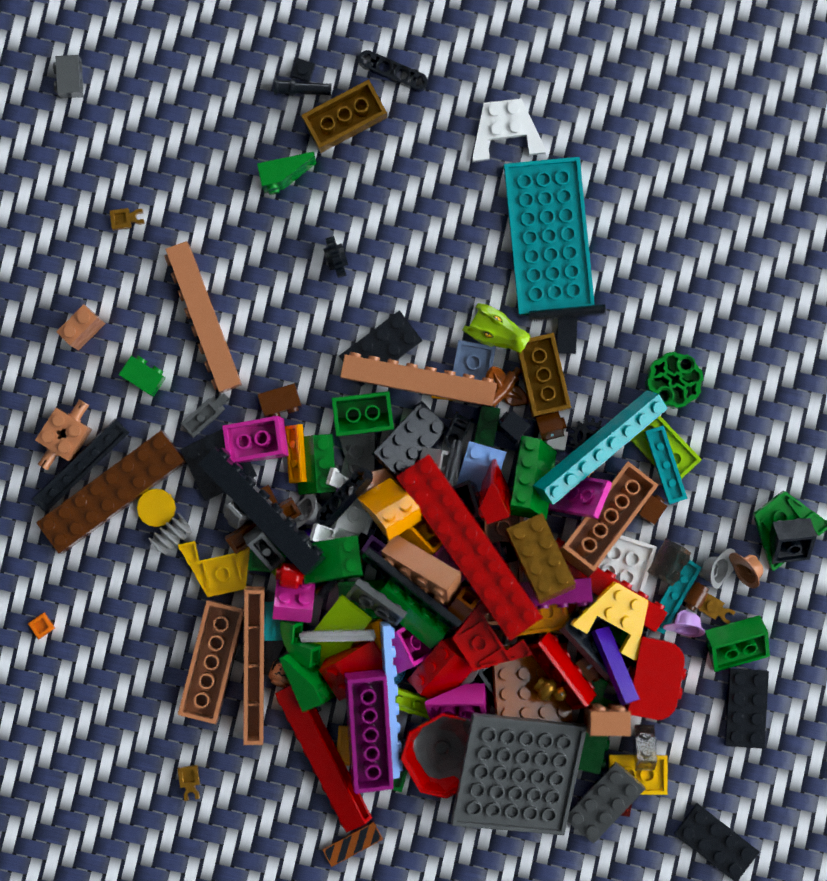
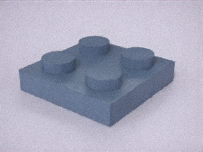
M458 340L453 372H456V376L463 377V374H470L475 376L474 379L482 380V377L486 376L488 369L493 367L496 347Z

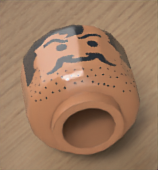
M275 660L268 676L273 685L285 688L290 685L280 660Z

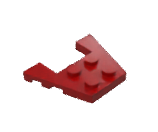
M482 600L452 636V639L473 671L533 655L524 639L519 640L507 649L504 648L484 617L489 613V610Z

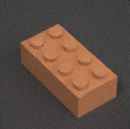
M398 535L389 540L381 551L383 559L441 605L444 604L449 607L462 590L461 572Z

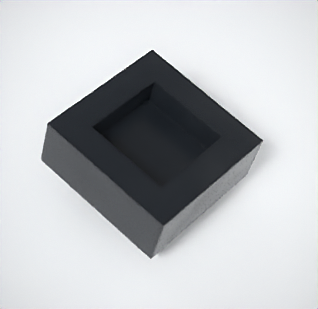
M297 58L291 76L292 78L310 83L316 65Z

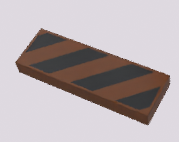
M373 821L323 848V852L331 867L383 840V837Z

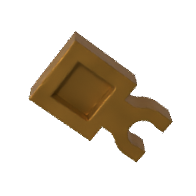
M129 208L110 210L112 230L132 228L131 223L145 224L144 219L137 220L136 218L138 214H144L143 209H136L132 213H130Z
M710 594L699 610L715 620L719 616L726 624H729L730 621L725 618V614L727 612L732 615L735 614V611L732 609H724L725 603Z
M198 765L178 767L180 788L185 787L186 789L184 801L189 800L188 794L190 792L195 794V799H199V791L195 786L200 785Z

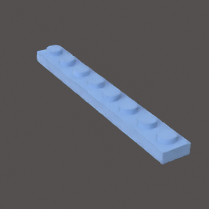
M388 621L380 622L382 666L387 675L393 779L400 778L403 764L402 760L399 759V752H402L401 741H398L397 734H400V723L396 720V715H399V705L395 703V696H398L397 684H394V677H397L396 665H393L396 651L395 646H392V639L395 638L394 628L390 626Z

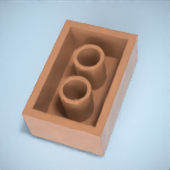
M590 703L589 706L584 708V724L587 726L586 732L589 735L631 736V712L625 709L623 705H620V703H608V707L600 705V703Z

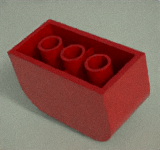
M641 636L636 661H633L636 663V667L630 665L628 672L639 700L625 704L623 707L630 711L633 716L662 720L669 717L675 711L678 699L680 700L682 697L683 689L680 686L681 681L686 676V669H684L685 658L682 650L674 643Z

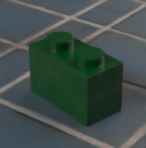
M481 405L474 443L491 448L494 446L500 408Z
M586 732L578 770L600 774L601 770H604L606 759L603 758L604 752L608 751L610 740L607 739L608 736H591Z

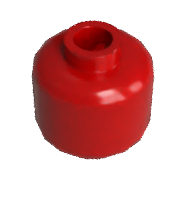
M285 562L281 568H277L275 580H279L280 587L298 589L299 585H303L304 574L293 563Z

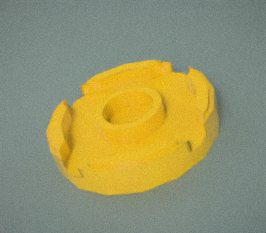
M148 490L138 500V516L148 526H164L166 522L169 523L172 520L171 518L175 516V501L171 494L165 490Z

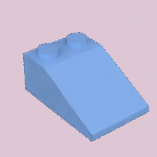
M469 441L457 485L471 480L477 485L478 491H481L482 481L491 461L496 459L500 469H502L506 452Z

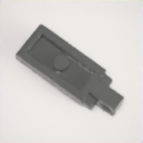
M224 393L217 399L213 396L181 422V425L192 438H195L225 410L223 405L230 399Z

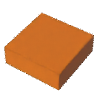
M45 612L28 623L38 640L55 629Z

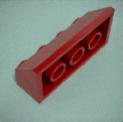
M543 633L528 645L533 653V658L548 678L555 679L557 687L563 686L567 692L565 700L572 710L586 708L597 695L594 692V686L591 682L585 680L582 676V670L573 664L570 660V654L558 644V638L553 633Z

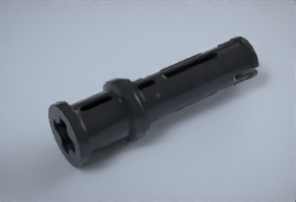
M275 78L274 95L290 94V96H293L295 94L331 96L332 83L296 82L294 79L286 81Z

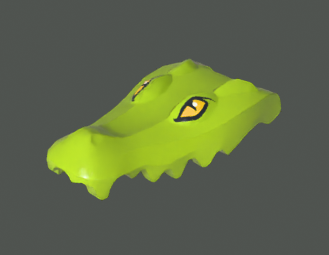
M477 303L475 307L478 310L470 326L465 325L462 331L483 345L504 349L509 348L521 353L525 349L527 342H529L530 334L520 329L500 310L486 304Z

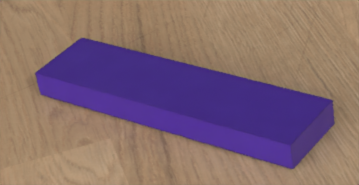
M607 626L592 631V636L621 705L639 700L610 627Z

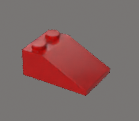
M369 640L325 658L319 671L338 701L346 699L344 673L383 669L382 652L375 641Z

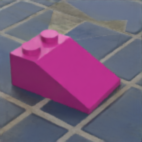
M273 416L222 426L225 449L230 453L231 456L229 458L233 462L260 461L289 456L284 418Z
M464 684L425 701L429 719L442 712L467 718L470 721L472 713L490 714V702L485 684Z

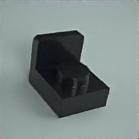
M498 541L492 543L505 563L518 560L510 542Z

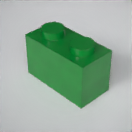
M130 356L119 375L154 397L166 379L162 375L163 371L156 366L150 368L146 365L148 361L140 356L136 358Z

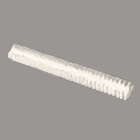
M361 629L359 632L358 630H352V632L351 630L350 632L349 630H343V632L342 630L341 632L340 630H336V632L335 630L334 632L333 630H327V632L326 630L325 632L324 630H318V633L317 631H309V633L308 631L307 633L302 631L299 637L301 642L374 641L376 634L374 629L373 631L372 629H368V631L367 629L366 631Z

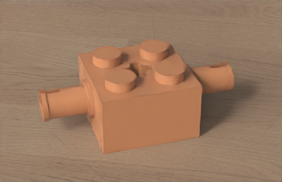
M79 399L71 413L68 414L61 409H54L35 441L45 446L47 450L40 462H38L39 466L49 470L56 456H61L67 461H71L77 455L92 431L90 427L83 424L80 420L89 407L87 403ZM62 431L65 432V434L67 435L66 438L62 437Z

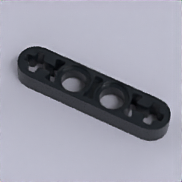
M365 50L359 55L360 66L370 72L417 92H421L427 87V77L419 71L369 50ZM367 56H370V60L375 63L376 59H379L377 61L376 68H373L374 63L368 62L367 64H365L364 59L362 58H367ZM388 63L390 69L387 72H382L379 69L380 64ZM404 70L407 72V77L401 80L396 76L397 72ZM410 74H413L412 79L419 80V78H422L424 85L416 86V82L411 80V83H408Z
M358 468L319 510L317 522L327 527L332 526L371 484L373 480L372 472L364 468ZM353 486V492L349 495V488ZM340 499L341 504L340 507L337 509L336 503Z

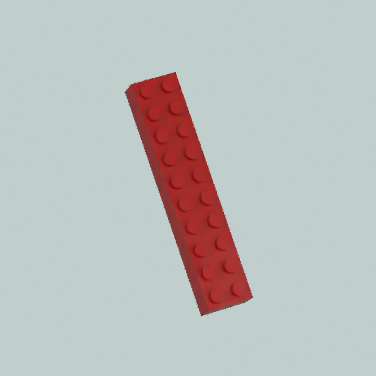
M428 454L397 476L403 488L418 505L421 514L510 641L544 618L431 455Z

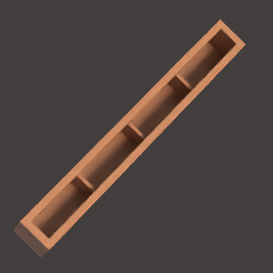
M185 241L166 248L165 260L168 266H172L174 272L171 273L174 283H178L181 289L178 290L181 301L185 300L187 308H184L187 318H191L194 325L191 326L194 336L199 337L200 343L198 347L201 354H205L207 361L204 363L208 373L212 372L214 379H211L214 389L223 393L242 386L189 243Z
M355 352L344 355L340 376L342 379L493 407L497 383H493L494 379L482 377V380L474 379V375L463 374V377L456 376V372L444 370V373L436 372L437 368L427 366L424 370L417 368L418 365L406 363V366L398 365L399 361L388 359L387 362L380 361L379 357L369 356L367 359L362 358L361 354Z
M245 586L244 745H263L265 586Z

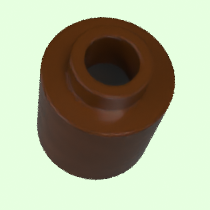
M695 582L683 600L685 602L684 606L692 611L700 610L709 595L707 593L709 588Z

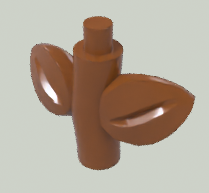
M494 366L488 369L485 378L494 379L493 383H497L493 407H496L503 399L510 406H522L528 403L524 390L520 386L515 385L519 380L518 376L522 372L518 367L512 372L509 370L506 375L499 367Z

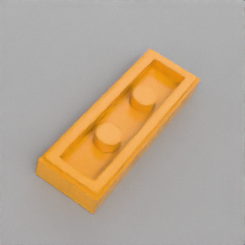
M303 424L285 426L289 456H287L289 483L307 482Z

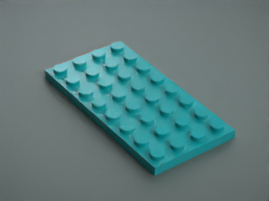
M580 157L504 164L518 315H527L529 311L533 312V310L538 312V310L545 311V309L552 310L554 308L557 310V308L564 309L566 307L595 306Z

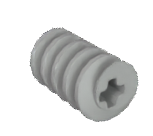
M177 513L178 520L173 517L171 518L172 525L167 522L165 523L167 530L159 528L161 535L153 533L155 540L149 537L154 547L165 555L168 553L166 547L171 550L174 548L172 542L177 545L180 543L178 537L181 539L186 538L184 532L187 534L192 533L190 525L179 513Z

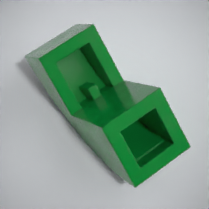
M280 621L281 637L289 654L298 663L308 668L320 664L322 645L300 641L299 634L303 631L304 622Z

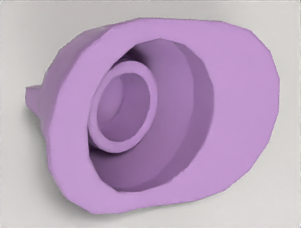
M687 610L680 611L674 623L663 626L665 630L688 637H700L705 634V630L701 627L700 617Z

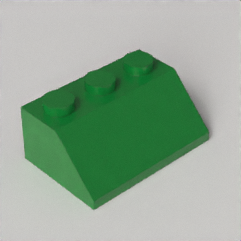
M389 391L332 398L336 437L394 430Z
M333 434L304 436L307 482L298 483L299 495L336 493L337 488L326 484L330 467L335 468Z
M760 615L705 630L706 645L714 672L770 657L768 631Z

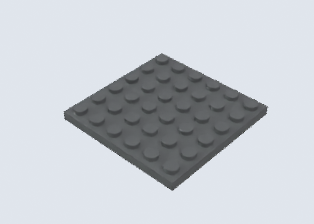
M472 713L451 817L452 826L564 835L587 726L579 723Z

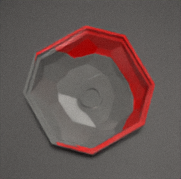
M442 712L408 732L401 760L420 793L445 799L456 794L470 726L469 719Z

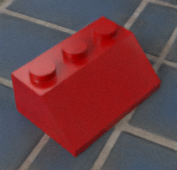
M494 459L490 463L482 481L481 491H479L481 499H479L480 507L478 511L482 519L485 518L487 524L510 516L511 491L496 459Z
M452 637L440 641L407 681L420 695L432 699L459 687L473 670Z

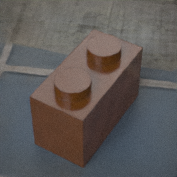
M295 383L258 394L265 418L280 417V413L286 411L288 414L299 411L298 408L302 407Z

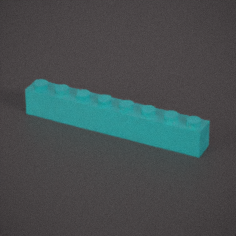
M646 390L538 480L533 487L541 499L554 505L665 412L668 408L658 393Z

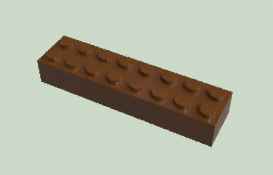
M161 430L37 521L36 524L58 554H63L141 497L142 494L183 466L186 461L167 434Z

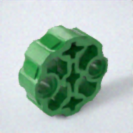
M666 353L658 360L653 361L647 369L646 390L658 394L661 391L666 392L668 395L667 401H664L666 407L672 409L685 407L686 404L696 400L701 393V385L704 380L703 372L695 363V359L688 354ZM682 360H686L689 363L688 370L681 368L680 363ZM662 364L660 369L661 372L657 375H654L656 373V368L654 367H658ZM676 377L677 383L671 384L672 379L670 378ZM658 378H661L662 380H664V381L667 382V383H664V382L661 381V380L655 382V380L658 379ZM694 386V387L692 388V389H693V390H692V393H694V394H691V395H689L688 397H686V396H687V393H688V390H687V389H689L690 387ZM674 388L681 392V394H680L681 399H680V397H679V392H677L676 390H674Z

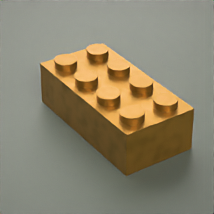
M368 79L301 116L321 154L387 119V112Z
M554 333L530 338L525 349L521 353L517 352L532 418L557 411L569 410L571 404Z
M542 513L506 529V535L539 604L575 589L576 583Z

